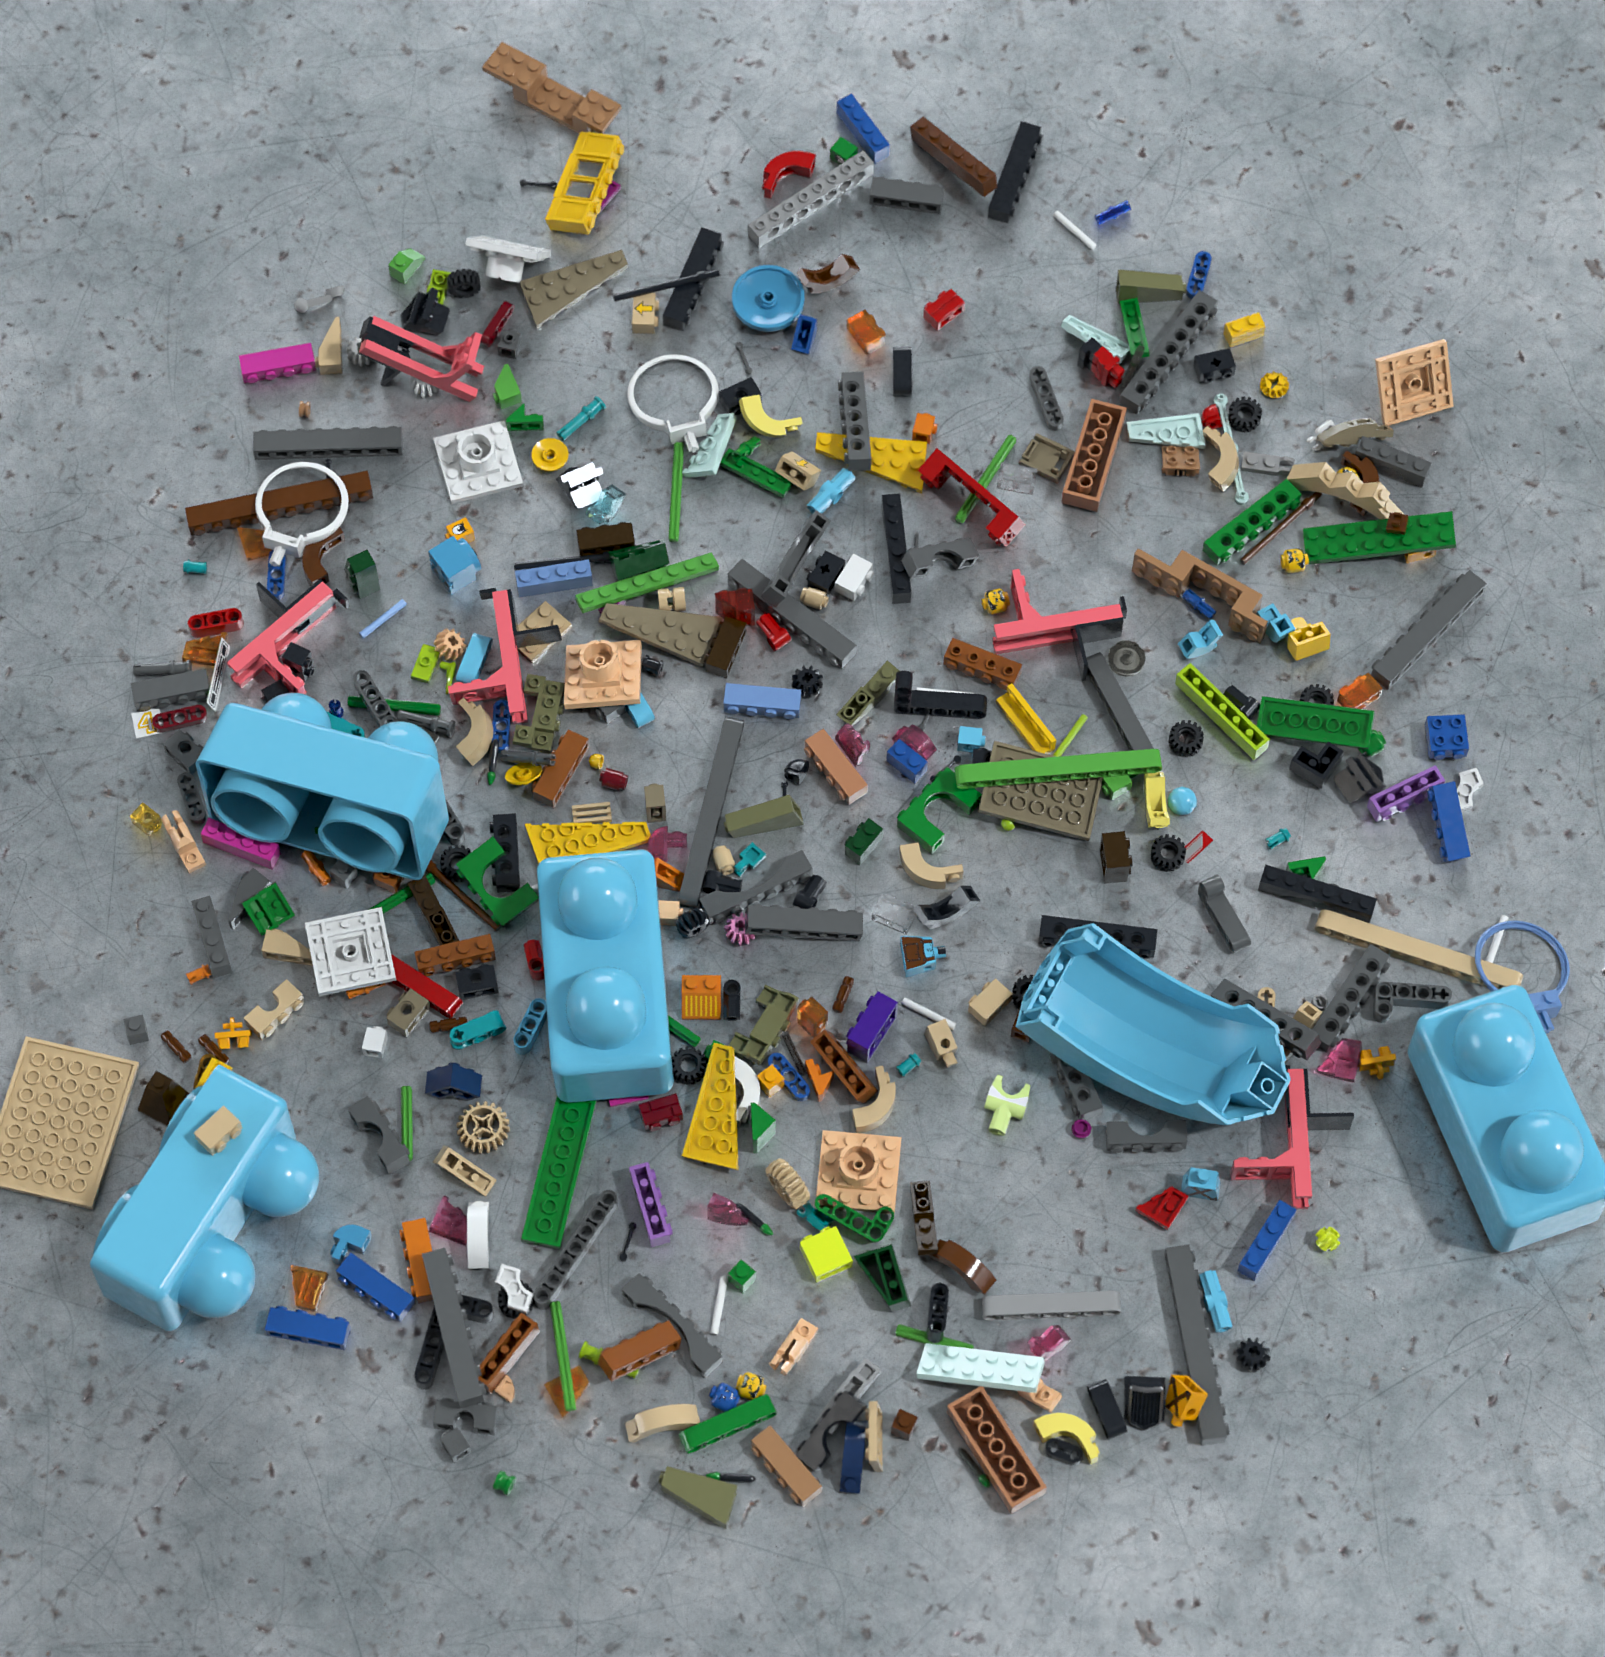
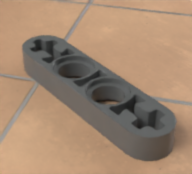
M1035 366L1030 370L1029 379L1048 428L1058 431L1063 427L1064 418L1045 369ZM1035 373H1038V375H1041V378H1040V381H1041V382H1039L1038 377L1035 376ZM1044 387L1047 388L1049 392L1046 394H1041L1038 390ZM1046 403H1052L1054 405V408L1046 409L1044 405ZM1053 414H1054L1055 420L1058 421V424H1055V422H1052V418H1053L1052 415H1053Z

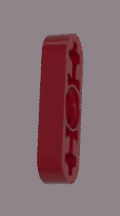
M507 301L502 303L483 332L481 344L490 347L511 317L514 311V304Z
M193 705L159 713L152 719L153 728L159 733L202 724L207 720V711L202 705ZM197 711H200L201 717L196 716ZM177 715L185 716V720L181 723L176 722L174 719ZM159 720H163V726L159 725Z

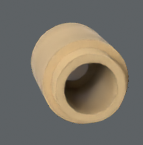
M804 587L800 596V602L806 606L822 610L823 607L826 608L829 597L826 596L827 593L824 591Z
M718 846L713 849L712 859L717 871L723 875L733 873L735 862L730 850L726 846Z

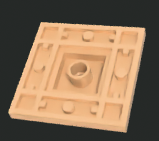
M1445 339L1375 359L1383 425H1393L1454 407L1448 348Z
M594 640L587 644L566 645L565 709L640 704L641 640L618 642Z
M823 1130L816 1198L820 1194H827L851 1209L862 1212L877 1213L880 1208L887 1206L895 1214L901 1137ZM827 1198L818 1200L820 1208L826 1206L829 1209H833L837 1205L835 1202H833L832 1206L828 1204ZM883 1210L880 1212L884 1214H891L888 1210Z

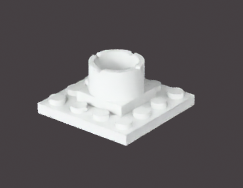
M485 236L466 239V246H471L470 250L479 252L486 250L485 256H488L486 276L497 279L500 277L502 280L521 282L524 262L544 261V258H549L551 250Z
M505 420L433 438L451 504L523 487V481Z
M382 907L305 922L319 996L396 981Z

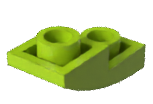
M433 269L427 292L431 287L437 289L436 297H438V303L443 305L448 291L447 277L451 272Z

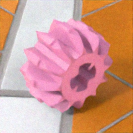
M742 912L740 917L733 914L732 919H727L724 931L727 932L726 938H731L732 944L738 941V945L741 946L744 941L748 945L749 939H755V935L745 934V917H743Z

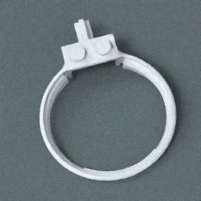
M664 355L646 362L634 373L628 385L627 397L629 406L639 421L652 429L667 433L671 445L675 442L685 441L688 451L695 453L699 449L696 438L707 435L705 421L713 413L717 405L719 388L714 374L702 362L684 355ZM663 361H690L701 367L708 375L712 384V395L706 406L699 412V420L671 427L669 420L664 423V420L648 416L638 408L634 399V386L638 376L652 365Z
M312 462L291 463L272 472L261 484L256 495L255 509L258 520L265 530L262 536L264 547L274 550L269 561L274 567L280 566L285 554L300 558L304 546L326 539L343 523L348 511V493L339 476L329 468ZM312 468L327 474L337 483L342 498L338 516L329 526L316 532L306 534L307 537L300 534L299 538L272 531L270 522L262 510V496L266 486L276 475L287 469Z

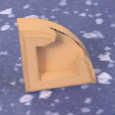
M505 1375L494 1392L509 1403H512L515 1389L510 1377Z

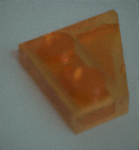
M237 528L247 561L268 556L270 551H272V549L264 547L262 536L265 530Z
M222 632L221 635L212 638L206 636L199 640L187 641L182 661L191 660V663L215 666L221 637L226 641L228 637L227 632Z
M291 1265L290 1270L293 1276L292 1283L295 1291L296 1306L300 1309L317 1312L329 1276L328 1273Z
M580 1365L571 1369L575 1403H577L590 1385ZM558 1376L545 1383L544 1387L562 1419H565L570 1412L565 1410L561 1378Z

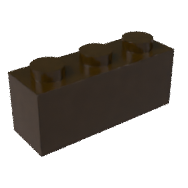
M620 522L615 525L604 524L599 527H583L576 530L580 556L603 554L605 551L635 546L632 522Z
M725 616L724 621H720L718 625V635L712 639L710 645L712 649L710 654H706L704 664H706V672L727 679L746 635L747 623Z

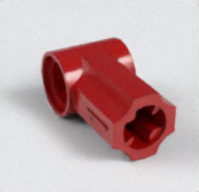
M769 613L763 614L756 621V625L767 637V641L774 651L779 650L792 641L787 630L784 627L781 628Z
M535 939L528 940L523 944L529 973L533 980L541 981L545 977L540 941ZM536 967H541L538 971L533 970Z

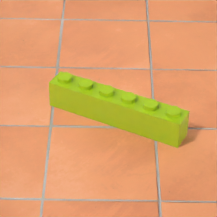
M1191 663L1177 673L1175 685L1253 760L1268 749L1270 739Z

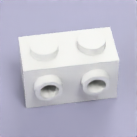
M853 554L835 582V591L855 601L857 596L862 595L865 583L867 581L870 582L874 575L873 563Z

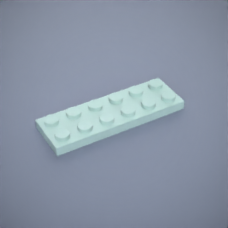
M926 1343L918 1366L917 1379L1036 1393L1044 1366V1357Z

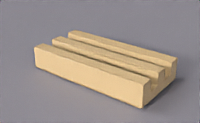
M610 802L572 805L573 823L595 824L612 822ZM607 814V816L577 819V817Z

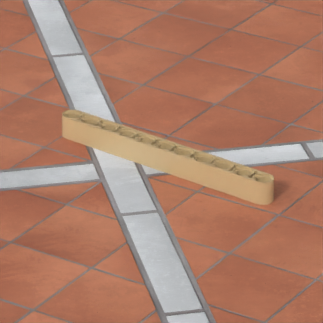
M1323 909L1319 913L1315 930L1321 934L1364 948H1368L1372 944L1392 957L1487 987L1478 973L1475 957L1330 910ZM1481 960L1482 969L1486 977L1497 989L1510 985L1521 986L1522 973Z

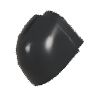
M795 759L789 762L784 769L785 778L800 785L807 775L809 761Z

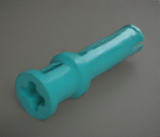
M595 396L594 400L587 406H583L577 416L556 432L562 441H565L585 422L593 420L595 415L601 410L606 409L605 403L598 396Z

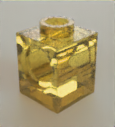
M143 802L130 815L132 824L149 837L161 828L162 821L160 815ZM145 819H152L148 823L143 822Z

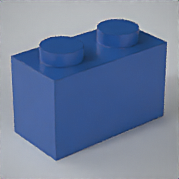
M898 739L887 751L886 761L914 784L928 770V761L901 739Z

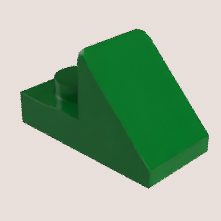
M525 403L506 419L508 431H544L543 415H526Z
M1326 857L1288 862L1286 871L1302 876L1306 874L1308 878L1316 880L1325 866Z

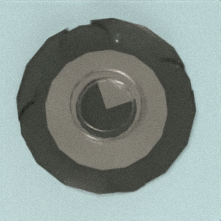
M1129 640L1120 641L1111 647L1108 654V664L1117 675L1124 677L1134 676L1144 668L1145 652L1136 642Z

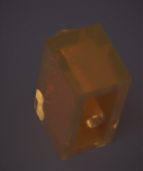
M865 309L847 319V330L866 355L885 345V331L877 326L874 316L868 314Z
M1368 672L1364 676L1359 675L1356 677L1351 685L1343 686L1339 690L1337 701L1342 707L1364 709L1381 697L1383 688Z
M812 996L808 1000L804 999L798 1005V1024L812 1038H815L828 1027V1011Z

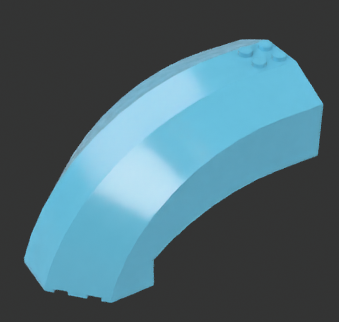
M1094 923L1071 928L1065 932L1041 963L1023 996L1016 1027L1062 1061L1099 1083L1139 1102L1178 1116L1206 1123L1229 1125L1274 1114L1291 1081L1290 1075L1286 1071L1284 1063L1286 1057L1283 1045H1280L1278 1037L1280 1031L1276 1023L1249 1003L1232 1006L1176 980L1140 958Z

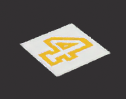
M159 708L131 713L136 739L160 734L154 730L152 724L153 717L160 713ZM159 720L160 726H163L162 720Z

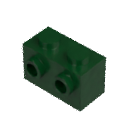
M870 818L865 823L861 822L856 829L855 835L853 837L849 836L844 844L845 855L858 865L864 862L884 837V828Z

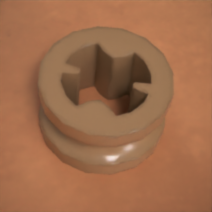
M300 401L299 417L306 416V418H309L311 403L309 401L307 403Z

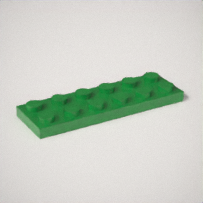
M1262 696L1257 727L1266 736L1324 744L1330 742L1333 745L1369 749L1375 712Z

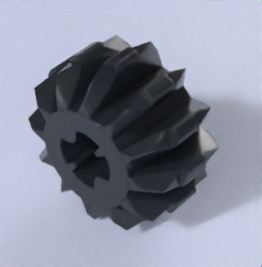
M803 665L802 670L796 669L795 674L792 675V687L801 690L803 698L806 694L812 697L813 693L818 694L819 689L823 687V676L819 674L820 671L818 669L813 671L812 665L809 669H806Z
M702 908L690 909L676 920L677 930L683 938L695 937L708 927V916Z
M1250 1337L1247 1338V1343L1242 1341L1240 1343L1241 1348H1237L1236 1351L1239 1354L1237 1361H1243L1241 1364L1242 1368L1246 1365L1249 1366V1372L1252 1371L1253 1367L1257 1372L1260 1371V1366L1265 1368L1267 1366L1266 1361H1270L1271 1358L1268 1355L1270 1348H1264L1266 1345L1265 1341L1261 1344L1258 1343V1337L1255 1338L1254 1342H1252ZM1251 1352H1255L1256 1357H1251Z

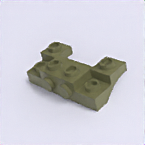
M527 674L524 694L537 696L538 698L531 727L516 724L513 745L551 754L555 734L560 730L561 721H559V715H563L564 712L562 701L565 683L546 680L545 676Z
M766 984L760 996L756 999V1003L766 1009L751 1031L750 1038L736 1032L729 1046L734 1048L736 1056L742 1059L745 1057L758 1065L762 1064L768 1052H771L773 1047L777 1048L781 1041L780 1036L783 1031L786 1032L790 1027V1016L799 1003L797 996L789 992L776 990Z

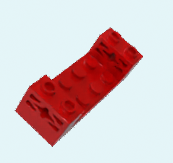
M938 448L918 469L921 474L920 478L931 489L935 486L939 490L952 475L956 481L964 485L973 495L976 492L975 495L986 506L990 504L989 507L997 515L987 525L986 529L989 531L988 536L997 545L1003 544L1007 547L1026 525L1019 516Z

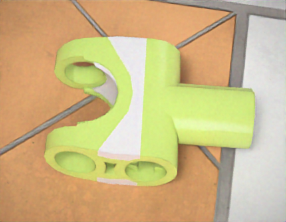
M1001 1075L996 1076L990 1087L984 1108L994 1111L988 1130L992 1134L1005 1136L1011 1117L1023 1119L1031 1085L1025 1083L1024 1088L1018 1094L1009 1095L1002 1089L1003 1076Z

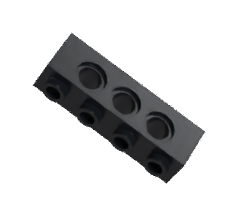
M516 813L493 815V822H489L490 833H494L495 840L504 851L509 853L503 855L492 864V868H495L496 874L492 875V884L497 887V893L514 892L520 888ZM503 833L508 834L505 838L500 837ZM505 868L510 869L507 873L501 872Z

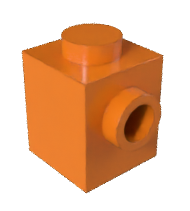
M917 413L912 432V441H923L930 444L932 434L936 435L938 424H935V416L928 413Z

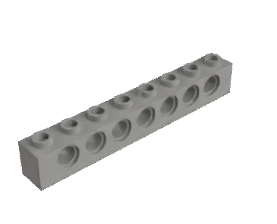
M861 151L748 224L749 238L758 248L764 246L872 176L874 173V162L864 151Z

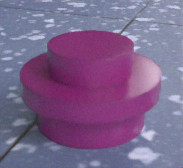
M1084 1119L1076 1120L1072 1125V1133L1079 1139L1087 1138L1091 1133V1125Z

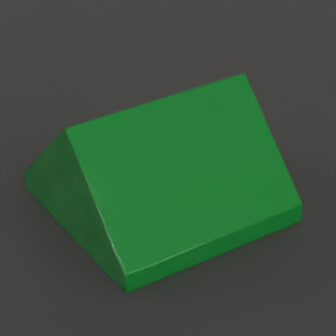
M755 1102L751 1103L753 1154L758 1153L776 1134V1120Z

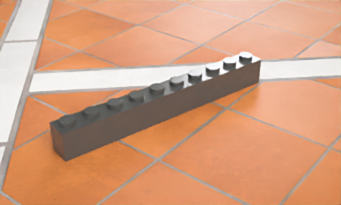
M1189 1244L1167 1247L1164 1256L1187 1374L1208 1394L1196 1418L1201 1446L1223 1443L1230 1432L1228 1423H1224L1223 1418L1226 1415L1224 1403H1220L1219 1396H1222L1220 1384L1216 1382V1377H1218L1217 1366L1213 1365L1212 1362L1214 1349L1213 1346H1209L1208 1342L1211 1336L1209 1326L1206 1327L1204 1321L1207 1319L1206 1309L1201 1306L1203 1293L1202 1289H1198L1197 1286L1199 1273L1197 1269L1194 1270L1193 1263L1196 1262L1194 1250H1190Z

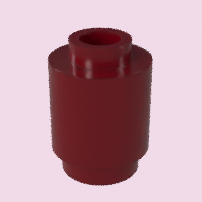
M606 768L605 771H601L599 782H602L603 787L620 791V789L625 790L629 776L625 775L624 772Z

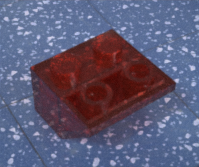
M740 588L734 591L722 590L715 593V613L723 617V619H725V616L746 622L747 626H755V606L752 589Z

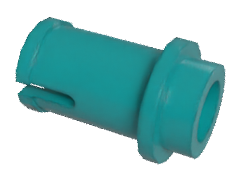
M188 559V561L183 563V572H187V574H206L207 562H192Z
M1280 828L1279 832L1266 838L1265 841L1268 842V847L1273 849L1284 841L1288 842L1291 835L1286 828Z
M909 1054L905 1061L896 1066L897 1071L902 1077L913 1068L920 1066L919 1064L922 1061L917 1054Z

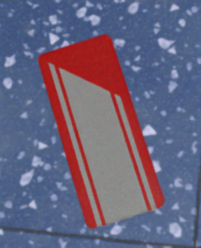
M1201 831L1185 846L1186 855L1184 861L1187 863L1191 862L1213 839L1204 831Z

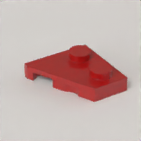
M1171 1186L1164 1190L1163 1193L1153 1196L1144 1204L1138 1205L1135 1211L1169 1230L1189 1196Z

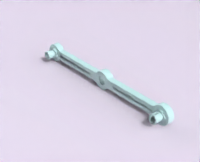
M1217 394L1214 398V404L1219 409L1223 432H1227L1233 440L1226 410L1228 399L1224 394ZM1238 468L1234 479L1237 492L1235 502L1239 505H1244L1248 502L1249 495L1244 491L1240 469Z

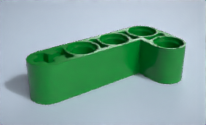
M820 1194L815 1199V1207L818 1211L873 1242L882 1240L895 1217L894 1211L887 1206L880 1208L873 1220L827 1194ZM827 1198V1203L831 1206L833 1202L837 1203L832 1210V1214L828 1213L830 1210L828 1207L824 1206L823 1209L819 1207V1199ZM839 1207L847 1211V1215L843 1219H839L835 1215V1211ZM888 1210L891 1213V1219L889 1221H882L880 1218L881 1211ZM856 1217H860L864 1221V1226L860 1229L855 1228L852 1224ZM874 1227L881 1230V1236L878 1239L870 1236V1230Z

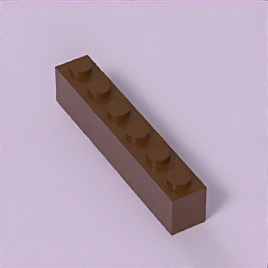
M924 116L910 126L912 141L984 198L997 188L995 172Z

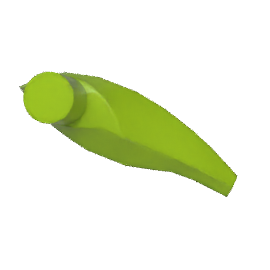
M441 661L440 668L447 670L446 695L449 693L448 686H451L455 676V661L451 663Z

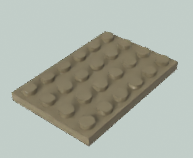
M994 741L989 762L1056 756ZM1103 777L983 787L978 813L1089 841Z

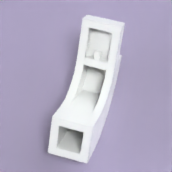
M735 1057V1084L744 1095L736 1111L737 1127L740 1128L742 1123H746L750 1117L751 1103L755 1102L758 1106L760 1105V1084L753 1069L746 1062Z
M469 1202L467 1211L468 1269L489 1268V1202Z

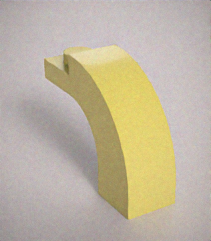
M760 395L743 397L739 400L741 413L745 421L753 430L761 435L782 438L786 435L785 429H787V432L798 430V427L802 425L801 417L787 420H774L770 418L762 408Z
M1164 773L1144 774V796L1148 827H1168L1170 825V817L1166 807Z
M1051 1413L1034 1420L1033 1427L1042 1444L1051 1438L1069 1437L1079 1444L1090 1465L1098 1461L1099 1449L1095 1443H1091L1095 1441L1096 1433L1084 1420L1067 1413Z

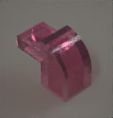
M913 724L910 727L903 726L892 737L894 743L901 739L925 760H928L937 751L926 733Z
M668 826L660 827L649 838L648 852L652 854L654 860L658 857L664 862H668V848H687V833L680 831L668 833Z
M1051 1325L1041 1336L1032 1337L1028 1344L1034 1355L1044 1357V1361H1047L1061 1351L1071 1339L1060 1325Z

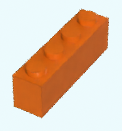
M426 1218L402 1222L403 1229L399 1230L401 1241L406 1242L407 1248H403L405 1260L410 1262L407 1272L409 1279L413 1278L414 1285L410 1286L412 1296L417 1297L418 1303L432 1301L433 1297L422 1257L423 1253L432 1251Z

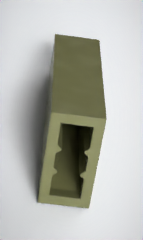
M1118 270L1116 282L1117 304H1120L1121 300L1137 297L1139 303L1182 300L1183 293H1186V282H1183L1182 275Z
M790 794L725 814L726 822H724L726 832L730 833L733 838L804 825L801 809Z
M666 1466L665 1472L661 1471L658 1482L661 1484V1491L721 1528L727 1529L738 1485Z

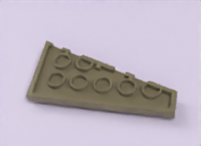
M618 250L519 282L536 328H540L547 320L555 318V315L562 310H567L586 297L593 289L601 287V284L608 279H612L626 270L628 263L623 250Z
M606 603L598 622L702 667L704 658L710 650L712 639L716 636L718 625L723 617Z

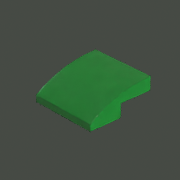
M276 881L242 902L261 936L265 935L266 930L275 929L281 923L295 916L294 911Z

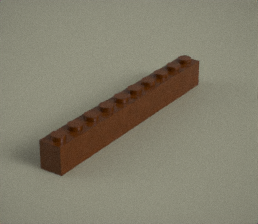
M368 470L339 476L348 493V505L353 502H365L373 499ZM332 478L264 491L262 510L267 520L272 521L280 517H292L299 513H311L319 509H330L341 505V492L337 483ZM257 493L186 507L185 512L191 536H199L211 531L219 532L226 528H238L241 525L259 523L255 509Z

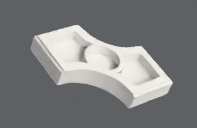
M1477 768L1458 774L1459 786L1457 793L1461 812L1472 809V795L1484 785Z
M501 1264L495 1284L506 1291L508 1295V1309L527 1314L533 1293L522 1286L520 1282L521 1269Z

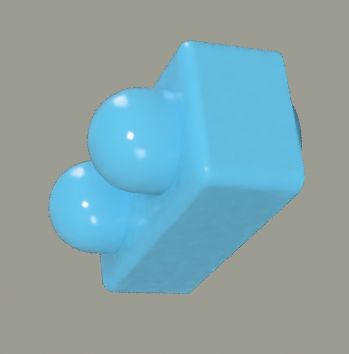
M301 693L278 695L268 701L262 709L239 703L227 704L196 761V768L209 818L224 823L232 830L250 839L269 843L278 842L340 859L353 867L365 871L387 872L412 880H420L449 821L441 770L438 763V751L433 739L425 730L409 722L397 721L380 726L368 738L332 729L329 715L324 707L314 698ZM315 827H319L318 834H315Z
M629 850L550 857L542 860L537 867L550 1061L556 1095L564 1102H580L667 1093L672 1088L674 1080L655 862L652 854L646 850Z
M1510 985L1422 1015L1412 1035L1407 1051L1408 1057L1492 1247L1500 1252H1509L1597 1221L1605 1208V1162L1527 991L1519 985Z
M218 1065L213 1070L203 1086L195 1088L184 1099L164 1133L159 1154L140 1184L131 1187L118 1200L99 1232L90 1268L104 1297L165 1331L177 1329L189 1311L206 1318H222L237 1312L247 1303L255 1286V1268L246 1250L234 1242L253 1210L272 1217L293 1215L304 1209L311 1202L319 1185L318 1164L311 1151L296 1140L286 1101L282 1097L222 1065ZM225 1106L241 1122L243 1129H241L238 1137L226 1143V1147L221 1152H216L212 1156L196 1140L194 1132L221 1107Z

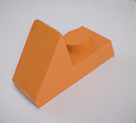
M813 1058L805 1061V1069L818 1102H821L834 1079V1071L821 1075L818 1063L815 1064Z

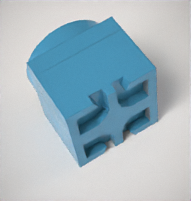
M452 536L428 551L431 569L451 595L476 581V573L482 569L475 550L463 538L456 540Z

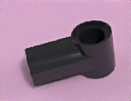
M1233 685L1229 686L1223 693L1249 720L1260 710V703L1255 698L1247 697Z
M715 870L706 871L702 890L707 894L716 890L722 892H741L743 880L723 876L721 872Z
M812 875L804 889L797 893L792 905L800 907V909L816 907L818 898L826 887L827 882L819 875Z
M733 979L726 981L723 987V1020L727 1021L740 1020L741 986L738 981ZM735 988L737 992L730 994L727 992V989Z

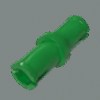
M753 436L747 442L741 443L739 448L731 454L735 455L732 457L733 460L740 462L744 457L750 456L761 445V443H758L760 439Z

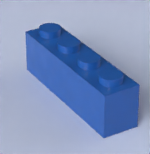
M851 93L838 100L836 113L874 164L890 156L889 142L854 95Z
M1455 781L1430 786L1427 796L1433 806L1431 815L1437 825L1435 834L1441 844V847H1439L1440 857L1444 858V862L1471 857Z
M1279 1199L1240 1262L1238 1272L1253 1281L1256 1280L1294 1219L1297 1209Z
M351 1252L336 1270L340 1283L344 1286L350 1285L358 1296L368 1298L372 1306L385 1310V1314L392 1320L397 1319L401 1322L416 1304L412 1295Z
M276 1306V1308L270 1307L265 1332L267 1336L345 1350L351 1327L349 1322L342 1317L332 1319L327 1318L326 1315L321 1313L311 1315L307 1314L304 1310L290 1311L286 1307Z

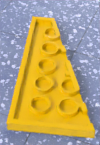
M817 432L815 452L835 460L844 461V453H847V449H843V438H846L844 434ZM869 437L871 470L864 471L888 481L893 480L900 483L903 487L913 488L916 492L922 494L923 480L920 478L921 474L918 469L926 461L927 442Z
M714 1043L682 1157L739 1171L734 1048Z

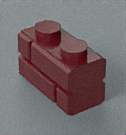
M676 1093L638 1104L645 1131L650 1130L654 1132L667 1124L675 1126L683 1120L682 1109Z

